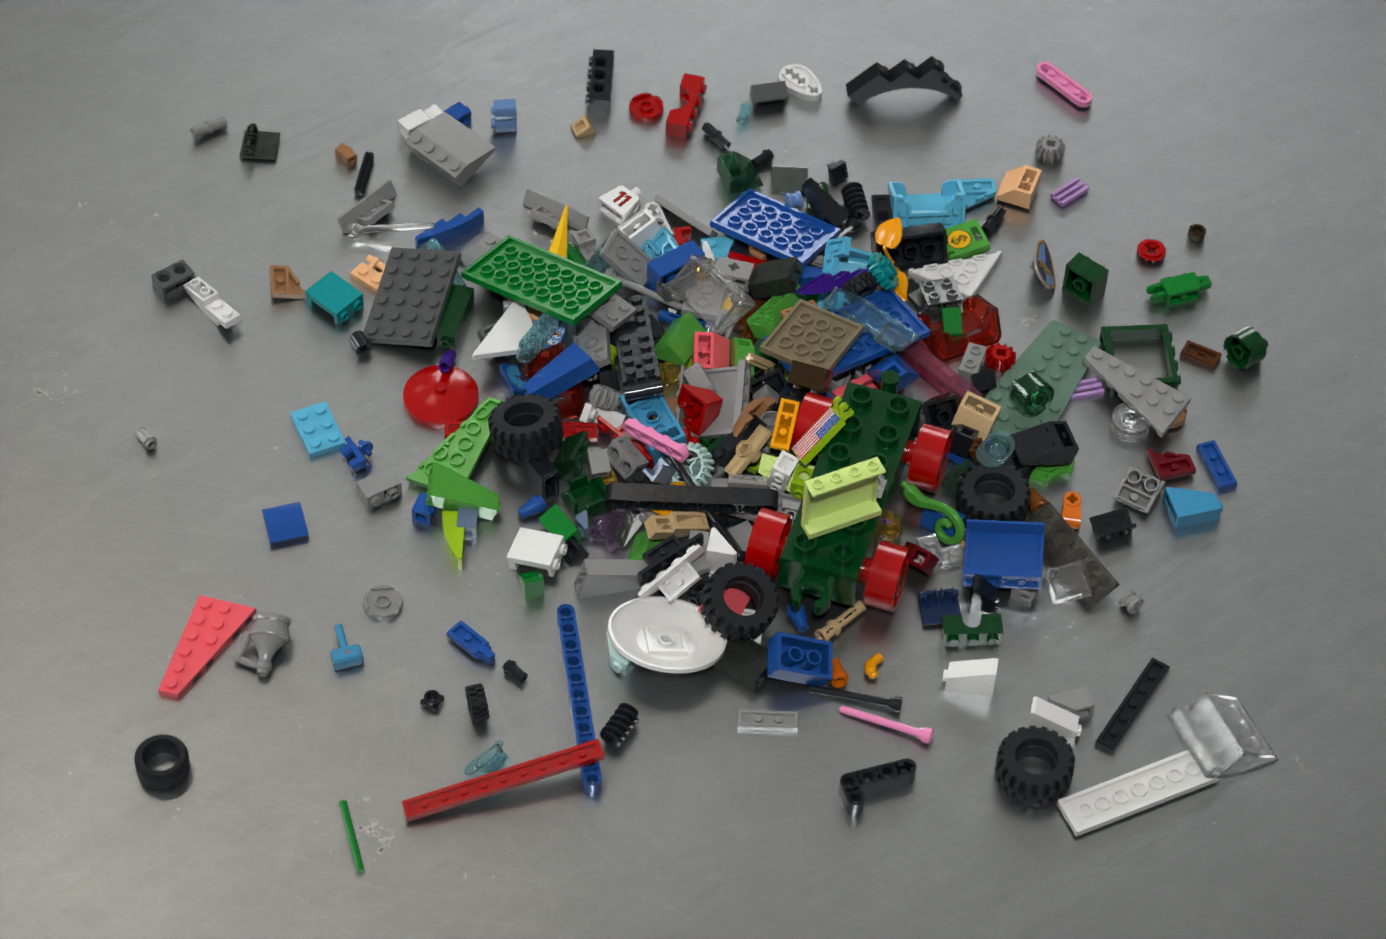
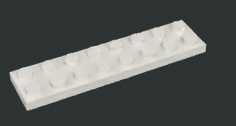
M1199 745L1057 800V806L1077 837L1218 782L1221 776L1202 746Z

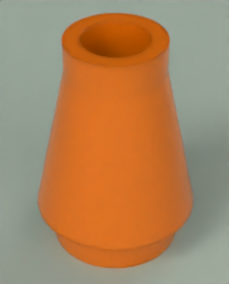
M833 658L832 680L829 682L835 688H842L848 683L849 676L840 660Z

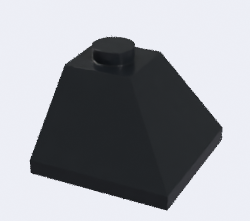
M948 392L923 402L922 407L926 424L934 426L951 425L960 405L958 394Z

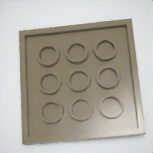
M799 299L762 343L760 352L792 365L793 360L832 371L864 332V326Z

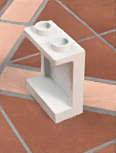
M520 527L506 556L509 569L517 571L521 564L546 569L549 576L553 577L560 568L561 559L566 555L568 546L565 544V539L562 535Z

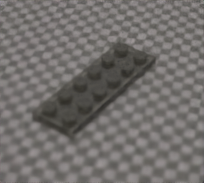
M1050 501L1024 521L1045 523L1043 555L1088 609L1092 608L1119 586L1116 579Z

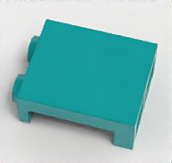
M330 271L305 291L306 303L311 307L317 304L334 317L336 325L347 321L352 314L359 311L364 305L363 293L333 271Z

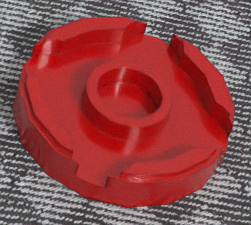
M640 93L634 96L629 103L630 115L640 122L656 121L664 112L663 101L658 96H652L651 93Z

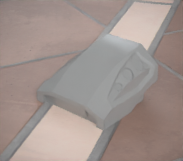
M1130 466L1121 480L1113 499L1148 514L1165 485V481L1161 480L1160 482L1159 479L1148 476L1144 472H1140L1138 469Z

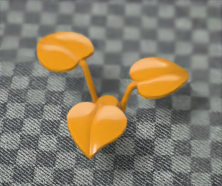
M893 218L879 225L875 233V239L879 245H883L887 258L892 261L893 266L897 270L898 275L896 277L899 279L897 281L899 285L893 290L903 301H907L908 278L905 273L894 265L895 262L887 250V247L895 249L902 238L901 219Z

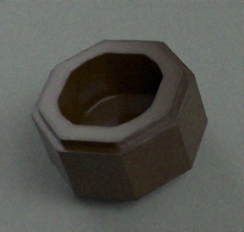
M1199 224L1191 225L1188 237L1196 242L1204 240L1206 234L1204 226Z

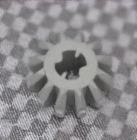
M1049 134L1048 137L1042 136L1036 142L1035 155H1037L1038 160H1043V163L1049 162L1052 164L1053 161L1058 163L1064 157L1065 144L1062 142V139H1057V136L1051 137Z
M593 385L589 394L590 402L606 410H617L618 406H620L619 396L621 393L605 385Z

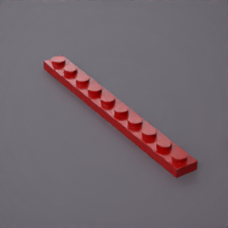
M595 739L403 800L402 805L407 821L410 822L604 760L605 756L599 739Z

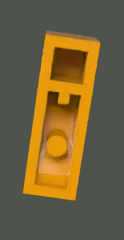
M781 398L770 448L789 451L800 402Z

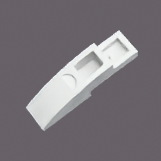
M199 276L183 285L196 305L217 326L222 325L227 329L242 320L241 315L220 299L219 293Z

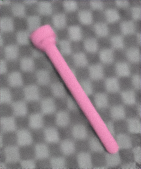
M844 705L839 708V711L843 714L916 736L922 743L928 745L931 742L934 732L932 728L921 727L918 729Z

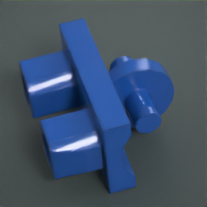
M350 436L346 437L345 441L347 444L339 450L346 460L354 454L356 455V457L348 462L355 472L363 467L367 471L371 469L372 466L364 455L368 457L372 455V442L359 440V446L357 447Z

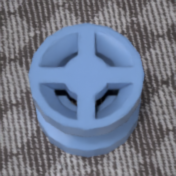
M799 190L793 194H784L786 205L793 208L797 207L798 209L803 208V198Z

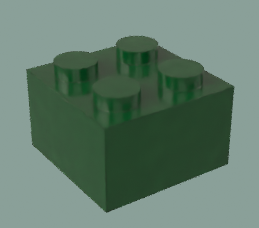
M1078 252L1066 264L1062 289L1092 307L1105 294L1109 270Z

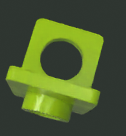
M797 466L791 482V495L797 499H803L804 481L807 480H801L798 475L805 472L811 478L814 470Z

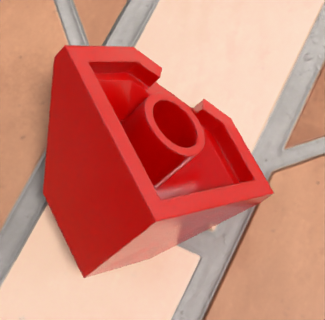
M682 384L677 402L679 408H683L685 426L696 435H701L719 416L723 399L710 389Z

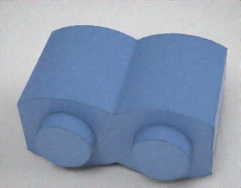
M515 99L494 100V105L490 107L491 116H494V118H491V128H495V134L517 132Z

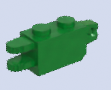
M1195 272L1183 273L1160 279V283L1148 286L1146 291L1148 294H1153L1150 297L1152 303L1164 302L1165 306L1169 307L1196 301L1201 291L1211 288L1212 282L1208 275L1196 276Z

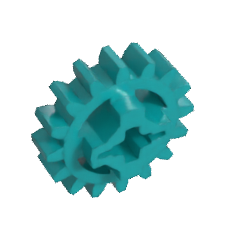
M881 252L872 254L868 258V264L871 266L869 271L878 285L880 284L886 291L897 287L899 279L896 277L898 274L892 261L886 258L885 255H882Z

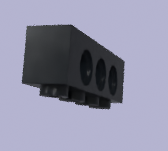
M593 49V56H589V67L592 68L588 69V79L590 81H587V92L589 94H586L585 105H589V112L610 113L614 50Z

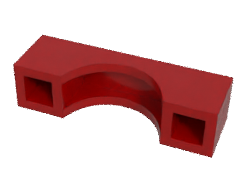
M684 73L680 83L679 97L685 100L687 104L678 109H670L666 120L665 134L686 138L688 132L692 131V121L697 118V107H701L702 95H705L707 85L704 84L705 77Z

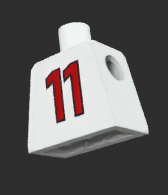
M620 185L598 198V210L621 225L639 211V197L642 196V192L638 187H634L630 191Z

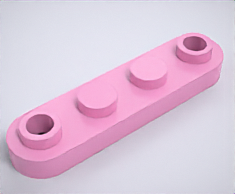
M1040 62L1037 65V76L1079 107L1091 105L1092 94L1053 64Z
M628 418L622 425L624 431L630 436L679 462H685L689 457L688 448L684 444L677 443L669 436L656 432L652 427H646L637 419Z

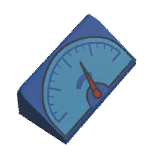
M500 364V374L511 395L522 394L524 396L526 390L522 385L526 381L518 366Z

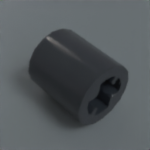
M355 331L349 336V342L356 354L365 355L371 350V344L363 331Z

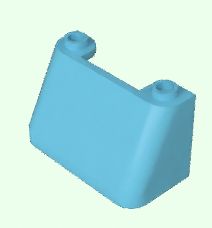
M960 179L945 181L942 184L941 193L906 195V187L903 183L888 182L892 219L900 218L902 227L941 222L946 229L965 222L966 194Z

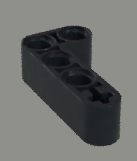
M907 758L843 774L839 783V795L846 812L850 816H859L863 813L866 795L912 784L915 780L916 763Z

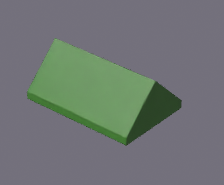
M691 312L671 322L655 346L657 359L680 366L687 365L692 357V338L695 331L707 332Z

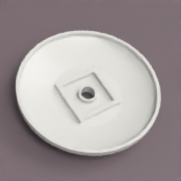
M663 596L636 598L617 607L608 621V636L615 649L633 663L659 672L692 673L704 670L719 661L724 654L727 638L720 637L721 633L718 631L714 633L711 630L712 626L705 623L704 618L706 616L698 612L699 606L681 599H676L671 603Z

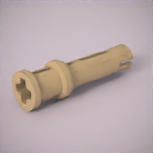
M858 600L854 607H849L834 620H828L824 627L815 630V638L829 641L833 636H838L844 626L866 610L863 602Z

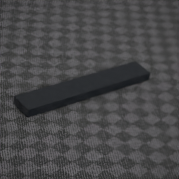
M1153 657L1151 658L1095 741L1096 746L1111 754L1114 753L1169 671L1170 666Z

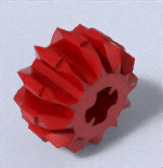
M998 342L996 346L991 344L990 348L987 349L984 361L988 368L994 369V373L1000 371L1003 374L1004 371L1010 370L1012 365H1015L1016 352L1013 351V347H1007L1006 343L1000 345Z

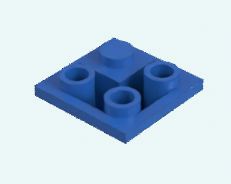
M896 352L867 369V373L880 386L881 374L884 371L893 370L897 372L900 376L897 391L920 377Z

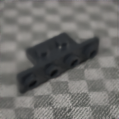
M700 532L682 544L673 534L643 553L642 558L648 566L638 572L639 584L651 581L659 572L668 569L675 559L684 556L687 549L697 544L702 546L704 544V535Z

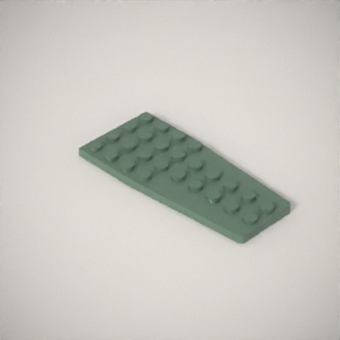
M1052 320L1016 360L1015 365H1012V368L1008 369L996 383L997 387L992 388L984 398L1002 407L1000 417L987 440L1003 448L1011 445L1008 436L1049 421H1060L1073 394H1075V390L1079 387L1080 381L1083 380L1089 369L1084 363V357L1093 346L1100 349L1101 341L1057 320Z

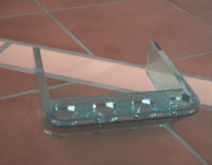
M834 287L824 303L825 307L840 312L847 319L863 325L866 334L869 332L873 334L872 338L876 340V343L885 346L893 353H896V351L901 352L921 336L874 302L839 287Z

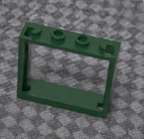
M1168 324L1101 327L1099 337L1101 350L1114 356L1112 341L1162 339L1169 377L1155 379L1176 390L1178 389V385L1181 384V375L1177 373L1178 361L1174 359L1175 346L1171 344L1172 332L1169 331ZM1109 388L1110 396H1118V393L1113 388Z

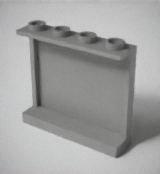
M746 359L738 360V366L705 369L717 390L715 393L723 399L719 416L699 436L690 430L692 436L698 438L702 436L706 439L708 437L719 438L721 435L726 437L733 432L736 420L749 403L752 368ZM684 365L681 366V373L678 375L680 385L679 390H677V399L681 385H689L683 374V371L686 370ZM678 405L675 408L676 420L681 428L684 429L687 428L683 420L685 415L683 408H679Z

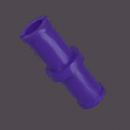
M447 350L441 356L440 365H438L441 372H448L453 367L455 357L457 356L455 351Z

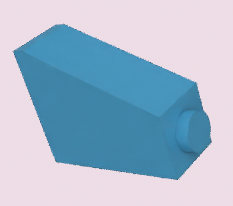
M1165 487L1163 501L1176 529L1220 519L1223 505L1220 500L1218 501L1215 493Z

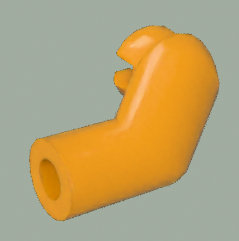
M880 653L875 654L864 664V672L868 675L869 679H874L879 674L876 670L877 665L884 661Z

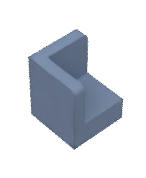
M661 457L653 469L644 468L642 472L652 482L667 485L676 469L666 458Z
M459 508L457 527H465V539H477L478 509Z

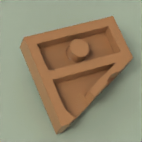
M270 265L271 298L306 299V290L303 291L300 281L293 275V271L289 266Z

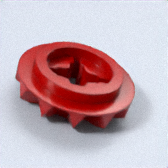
M1146 239L1138 244L1137 253L1140 259H1145V262L1148 260L1152 263L1155 261L1160 262L1162 258H1165L1166 248L1158 240Z

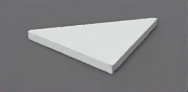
M996 251V253L988 255L986 253L975 255L964 260L962 258L950 260L948 263L939 265L937 263L925 265L919 269L910 268L908 275L921 281L953 277L963 299L971 302L1002 256V251Z
M515 300L511 303L474 351L473 360L540 352L542 350V345L524 304Z

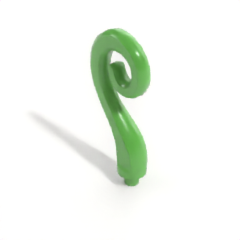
M904 480L900 484L904 489L902 494L910 503L920 508L940 512L948 517L939 518L934 525L935 534L941 542L951 546L959 544L964 539L965 525L955 509L944 502L925 496L914 483L910 485ZM954 525V535H947L943 530V526L950 529Z

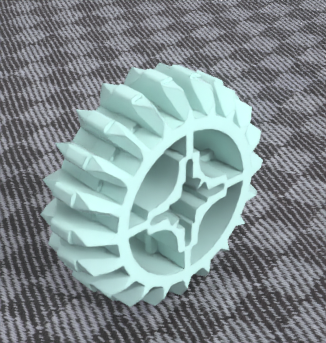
M689 442L688 445L682 443L688 448L689 455L696 454L698 457L687 458L681 464L696 486L709 485L707 479L713 478L710 472L715 471L712 467L715 463L711 459L712 454L708 452L707 448L702 447L698 443ZM677 470L668 483L674 481L682 482V478Z

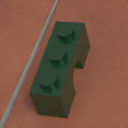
M981 614L980 625L977 627L966 626L962 621V615H942L940 625L942 646L1002 645L1004 632L1001 614Z

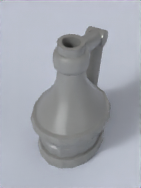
M263 612L254 614L252 618L254 623L251 630L244 634L239 648L233 656V660L237 664L256 669L257 675L268 676L272 669L271 661L277 650L291 639L289 636L291 619L285 615ZM250 641H252L257 649L258 661L243 657Z

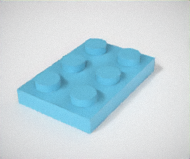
M326 401L290 412L291 419L310 458L341 449L346 444Z

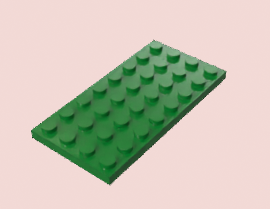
M508 235L461 272V276L465 280L574 326L622 287V282L618 279L511 235Z

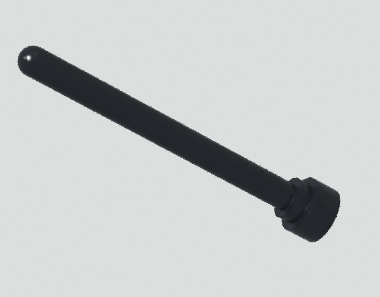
M808 685L806 688L810 693L887 706L888 709H892V712L898 713L901 711L903 697L900 696L888 699L816 685Z

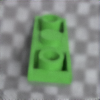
M737 337L730 339L729 361L731 366H738V360L745 359L748 353L755 354V348L751 339ZM750 365L751 368H752V370H751V377H753V375H754V366H753V365Z

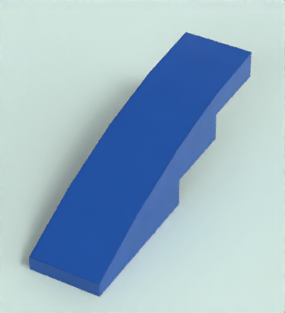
M478 207L466 217L459 213L448 222L440 219L415 237L416 249L437 247L473 231L484 224V211Z

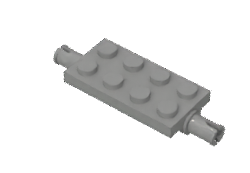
M589 315L584 317L575 326L572 325L573 342L593 359L598 368L610 364L609 329ZM597 373L594 374V380L597 379ZM593 375L586 380L593 381Z

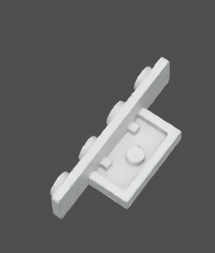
M699 544L688 548L684 556L675 559L668 569L659 572L651 583L643 585L640 589L641 591L638 592L639 597L651 596L660 589L669 602L675 601L701 579V576L691 563L705 552L704 548Z

